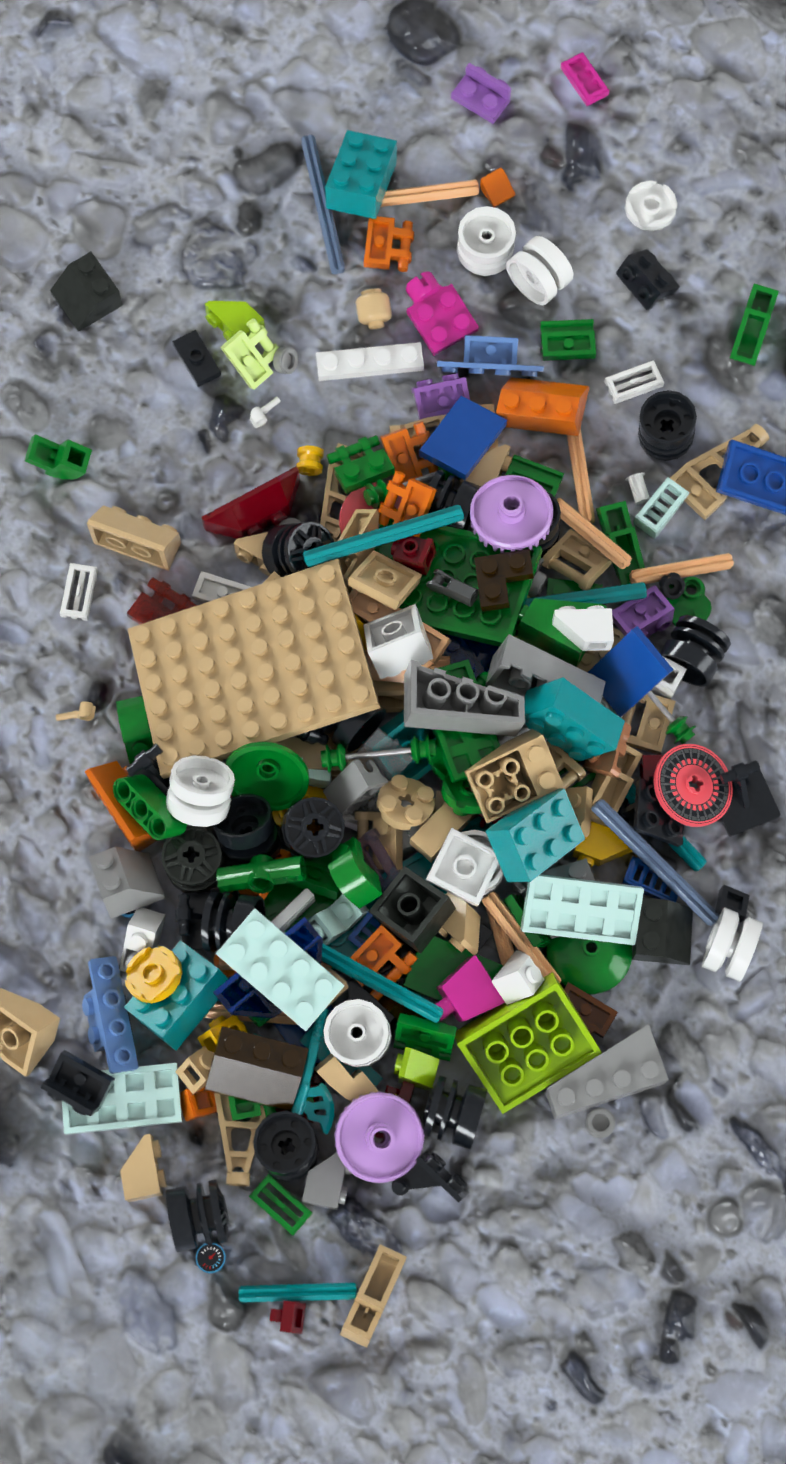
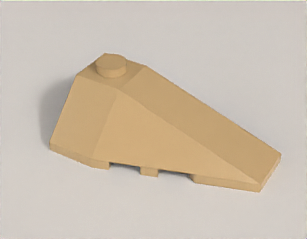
M0 988V1057L2 1060L25 1077L30 1075L55 1041L60 1018L39 1003Z

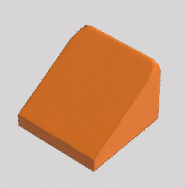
M502 167L480 180V190L494 208L516 194Z
M205 1087L194 1095L188 1088L180 1092L181 1108L185 1121L217 1113L214 1092L205 1090Z

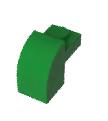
M35 434L31 437L24 461L46 470L45 474L51 477L74 480L86 473L92 449L69 439L61 444H57Z
M143 696L116 701L119 725L129 764L135 761L134 757L142 750L147 751L153 747Z
M355 837L340 844L331 852L333 862L328 864L330 874L339 890L356 907L360 909L382 895L379 875L364 862L361 843Z

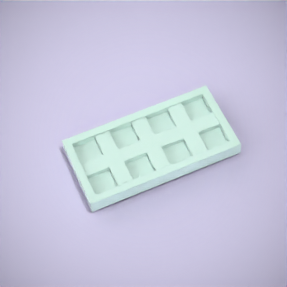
M540 874L527 884L520 929L522 932L635 945L644 888L641 886Z
M255 908L216 953L217 956L305 1031L345 986Z
M178 1063L139 1066L134 1071L111 1074L109 1070H101L115 1078L101 1109L92 1116L81 1115L75 1112L71 1105L62 1101L64 1134L70 1135L182 1123L179 1076L175 1072L178 1069Z

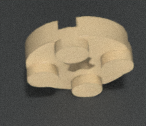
M395 775L391 781H388L386 785L381 787L376 803L377 809L379 808L383 821L393 828L410 830L411 827L420 825V828L433 814L435 806L434 791L418 780L406 778L404 775ZM402 800H406L412 805L408 804L406 807H403L401 803Z

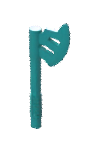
M327 1009L315 1020L302 1079L291 1112L301 1115L304 1112L308 1120L319 1122L324 1134H328L334 1120L333 1098L323 1083L316 1087H310L309 1085L329 1012ZM307 1097H322V1101L313 1103L306 1101ZM325 1109L326 1114H315L314 1110Z

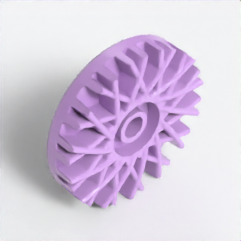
M519 475L496 477L482 485L475 493L470 506L471 527L473 528L474 535L478 534L479 541H484L485 547L488 544L492 545L495 552L499 548L500 553H504V549L513 552L529 547L532 550V545L538 547L539 540L541 538L545 540L546 535H549L550 526H552L553 522L551 498L539 483L530 478Z
M370 1092L366 1095H360L357 1099H353L352 1103L344 1107L343 1113L339 1114L340 1118L335 1125L336 1131L334 1132L336 1152L343 1165L358 1178L374 1183L390 1182L404 1176L416 1164L415 1160L421 1155L423 1149L424 1131L417 1112L404 1099L392 1093ZM383 1132L384 1139L381 1142H375V1133Z

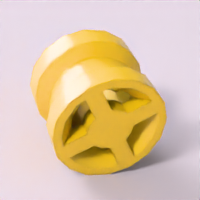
M310 445L301 446L297 449L299 462L296 466L299 469V474L306 476L320 475L323 472L321 459L324 458V450Z

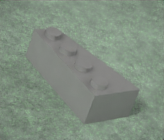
M509 634L492 656L485 685H491L524 696L525 698L527 690L564 677L601 704L606 681Z
M410 661L404 674V727L516 737L525 724L524 696L491 685L485 687L473 683L474 680L466 677L460 679L445 674V670L438 668L433 670L420 666V662Z
M649 1024L546 1089L545 1094L554 1120L663 1085L668 1081Z

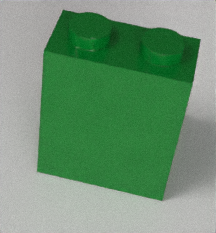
M534 598L530 606L524 605L518 616L520 621L517 630H519L517 638L578 667L586 651L579 649L552 625L554 610H559V608L564 606H573L576 609H587L594 605H600L607 609V606L595 603Z

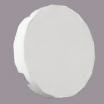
M651 180L640 182L632 187L625 204L626 215L631 223L641 230L647 231L661 230L668 226L674 219L677 209V200L673 191L665 184L662 186L657 184V181Z

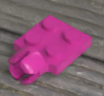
M427 271L420 274L422 276L420 280L415 276L407 283L406 292L411 298L413 305L407 308L406 313L432 355L435 356L465 339V335L470 336L477 332L479 326L452 284L445 287L439 285L434 275Z

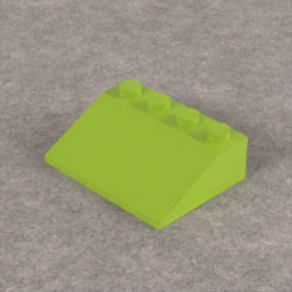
M553 972L543 977L545 980L534 995L509 1005L503 1003L456 1031L455 1039L458 1047L485 1088L488 1089V1093L502 1114L602 1054V1051Z

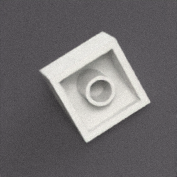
M416 604L363 625L367 651L380 679L397 676L407 669L411 660L420 662V666L433 659L431 644Z

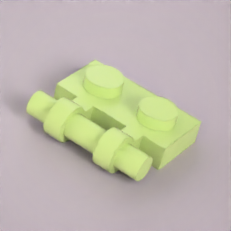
M253 318L246 324L251 331L248 337L244 331L239 330L220 348L247 385L255 390L274 373L268 364L273 361L274 354L279 347L268 338V332L265 327L259 325L256 319ZM258 342L264 349L262 355L255 348Z

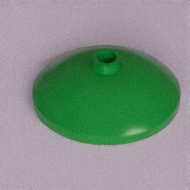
M271 742L249 743L236 749L226 760L225 764L233 771L235 779L231 795L233 797L240 794L262 796L269 802L271 811L290 808L302 800L308 790L310 777L305 762L297 753L283 745Z
M559 936L550 938L551 943L546 947L547 960L561 977L562 981L560 983L566 987L569 982L589 995L604 993L618 985L627 974L632 961V945ZM587 944H594L596 951L593 953L588 952L586 949Z

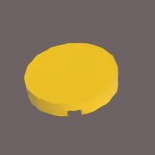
M158 946L159 948L148 947L134 955L127 965L125 985L130 994L143 1003H156L166 999L175 991L180 983L182 976L181 962L171 950L164 946Z

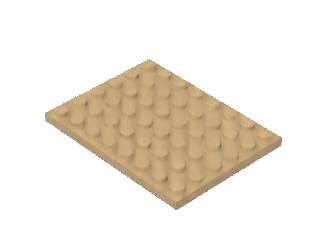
M338 558L128 628L153 745L157 743L163 750V753L156 757L160 775L163 779L170 777L171 769L175 762L184 757L193 755L207 756L220 761L227 759L236 749L249 743H275L380 708Z

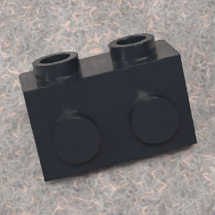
M648 249L628 255L616 272V275L646 310L652 309L659 299L675 294L680 287L673 279V276L663 268L656 256Z
M64 1050L60 1053L49 1078L42 1083L41 1089L47 1091L51 1098L71 1105L75 1112L81 1115L92 1116L101 1109L115 1078Z

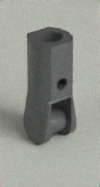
M439 569L434 570L433 574L435 576L432 581L426 583L430 590L450 597L469 607L473 606L479 594L477 588L457 580ZM443 582L448 583L447 587L442 586Z

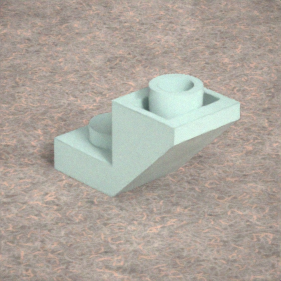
M342 894L329 908L316 913L300 930L317 941L329 945L351 929L369 909L366 905L359 909Z

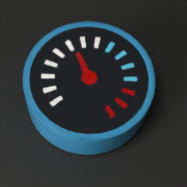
M205 1243L198 1249L196 1263L202 1271L216 1273L225 1265L226 1253L220 1245L213 1243V1245L208 1246Z

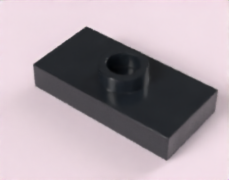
M196 330L172 341L175 350L197 387L221 376V371Z

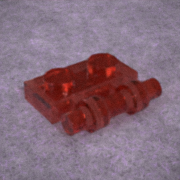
M152 577L147 586L153 589L155 593L150 597L142 592L128 610L127 616L138 624H143L197 605L191 602L189 596L184 593L180 595L171 589V585L167 582H160ZM164 598L175 604L172 610L161 604Z

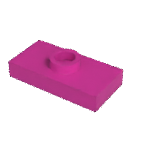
M583 52L561 63V70L586 106L609 95V89Z

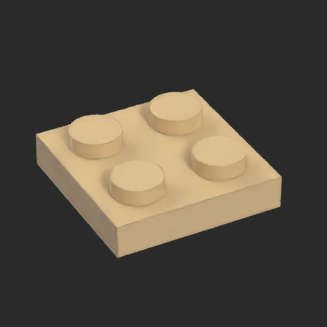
M373 550L349 577L347 585L356 589L359 593L365 594L381 602L383 605L397 610L420 583L422 574Z

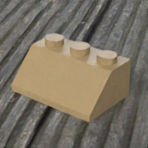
M103 505L87 522L94 544L168 571L181 544L179 532L174 527L162 524V526L156 525L150 519L141 515H137V517L131 516L125 510L116 506L109 508Z

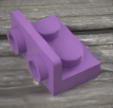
M469 63L466 66L465 76L452 91L451 99L494 124L510 103L511 88L505 81L496 79L483 68Z
M458 373L442 376L443 381L433 383L432 379L416 382L417 387L411 388V391L414 394L419 420L446 415L460 396L470 400L466 377H458Z
M656 585L647 589V597L645 599L627 601L612 610L613 622L624 636L638 626L647 638L657 631L662 632L672 624L674 607Z

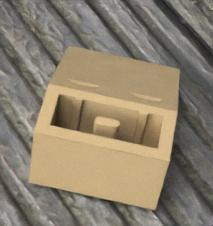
M533 729L506 741L464 771L486 823L496 820L564 786L544 736Z

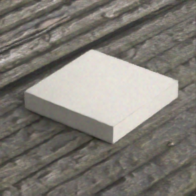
M451 828L425 881L477 907L499 862L493 848Z

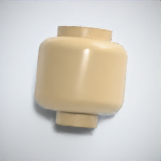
M381 289L364 290L361 292V296L356 299L358 320L361 324L368 325L369 329L383 328L384 322L391 319L390 298Z

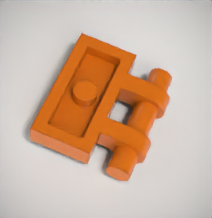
M379 216L376 219L369 218L364 267L390 270V262L392 260L398 262V271L407 272L408 264L412 261L410 246L414 241L415 234L412 230L413 222L403 221L402 228H396L395 218ZM393 240L400 241V249L392 248Z
M423 421L413 424L416 434L412 437L409 436L407 428H402L380 437L384 450L395 467V471L405 474L403 483L409 479L423 476L421 472L423 468L427 467L429 474L438 470L437 465L424 458L417 460L413 446L419 444L422 447L431 436L430 432L426 431Z
M395 471L393 479L389 480L386 487L388 493L385 501L380 504L378 510L380 513L379 524L387 526L390 518L394 520L393 524L428 514L437 489L414 478L409 479L405 487L403 485L405 474ZM399 495L402 497L399 508L396 509L394 506ZM421 533L413 536L420 537Z
M383 924L350 957L352 960L380 974L378 971L390 961L395 967L385 977L393 982H396L403 974L407 975L412 970V964L418 959L411 951L401 958L396 952L404 944ZM357 981L362 987L365 986V984ZM374 989L370 992L376 1000L383 996V994Z

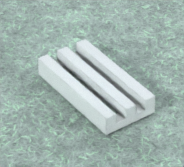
M654 360L608 376L604 380L605 385L609 388L610 395L613 396L614 404L661 388L664 385ZM649 370H652L653 372L642 377L631 379L630 381L625 382L623 384L617 386L614 385V383L639 375Z
M70 563L60 610L61 617L82 618V620L88 621L98 573L97 567ZM80 571L73 610H68L75 573ZM90 572L83 610L79 611L86 573Z
M308 888L304 889L271 922L284 932L315 902L314 894Z

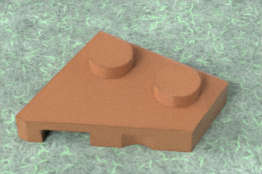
M626 722L624 723L616 750L588 758L582 767L591 773L618 778L621 769L616 764L618 756H625L626 743L630 736L631 726Z

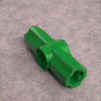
M256 855L251 858L250 863L218 868L216 878L221 893L250 889L255 893H268L273 889L274 885L306 880L307 869L303 855L273 859L267 855Z

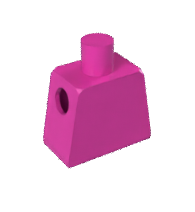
M476 955L465 959L437 987L438 992L443 998L435 1004L444 1010L439 1020L440 1022L452 1013L458 1022H463L505 1003Z

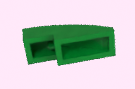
M753 284L729 359L755 366L779 293L778 290Z
M625 500L596 508L602 532L632 558L631 564L625 569H620L612 563L620 585L631 584L629 574L632 570L645 568L635 526L632 527Z

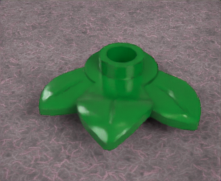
M684 578L685 589L683 594L674 600L666 598L674 607L672 623L675 627L679 618L684 615L696 616L706 621L710 616L711 602L704 595L705 585L699 578ZM670 584V585H669V588H670V589H672V588L674 587L673 584ZM694 588L696 593L693 595L688 594L686 589Z

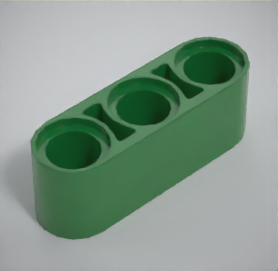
M138 774L133 777L119 778L114 782L113 793L116 800L152 838L162 840L180 836L185 832L187 825L170 814L166 805L167 797L147 776Z

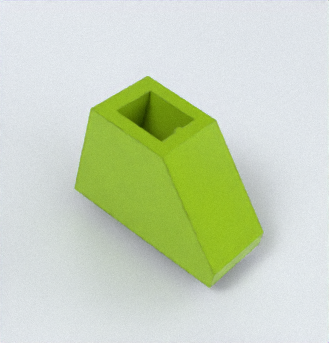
M208 301L205 303L206 320L213 328L218 327L223 332V336L227 341L239 330L244 331L248 337L251 331L246 324L253 318L256 319L259 325L265 327L264 319L247 302Z
M405 1047L404 1054L398 1053L394 1068V1074L398 1075V1083L403 1084V1081L415 1084L416 1088L431 1091L439 1059Z

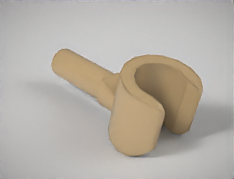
M83 701L80 702L79 711L56 714V720L79 718L91 721L95 716L96 707L91 702Z

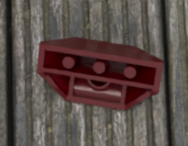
M295 466L289 471L215 509L211 513L202 516L204 529L207 532L238 539L260 534L272 524L274 526L279 525L291 513L300 483L299 469Z

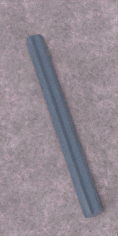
M311 134L308 136L304 135L301 138V143L331 273L334 275L342 274L345 271V265L332 210L326 209V183L315 136Z
M599 799L595 802L591 810L707 925L712 926L718 921L720 915L715 913V909L605 800Z

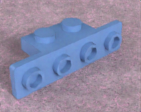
M465 335L464 362L437 361V366L442 367V372L458 373V367L469 368L468 373L484 374L485 369H495V375H511V370L522 371L521 376L537 377L538 371L544 372V366L517 365L518 338Z
M111 956L91 959L88 961L93 989L84 995L82 1002L83 1012L88 1017L89 1042L93 1044L94 1052L105 1051L111 1074L134 1071L139 1066L128 1011L124 1008L126 1001L117 958Z

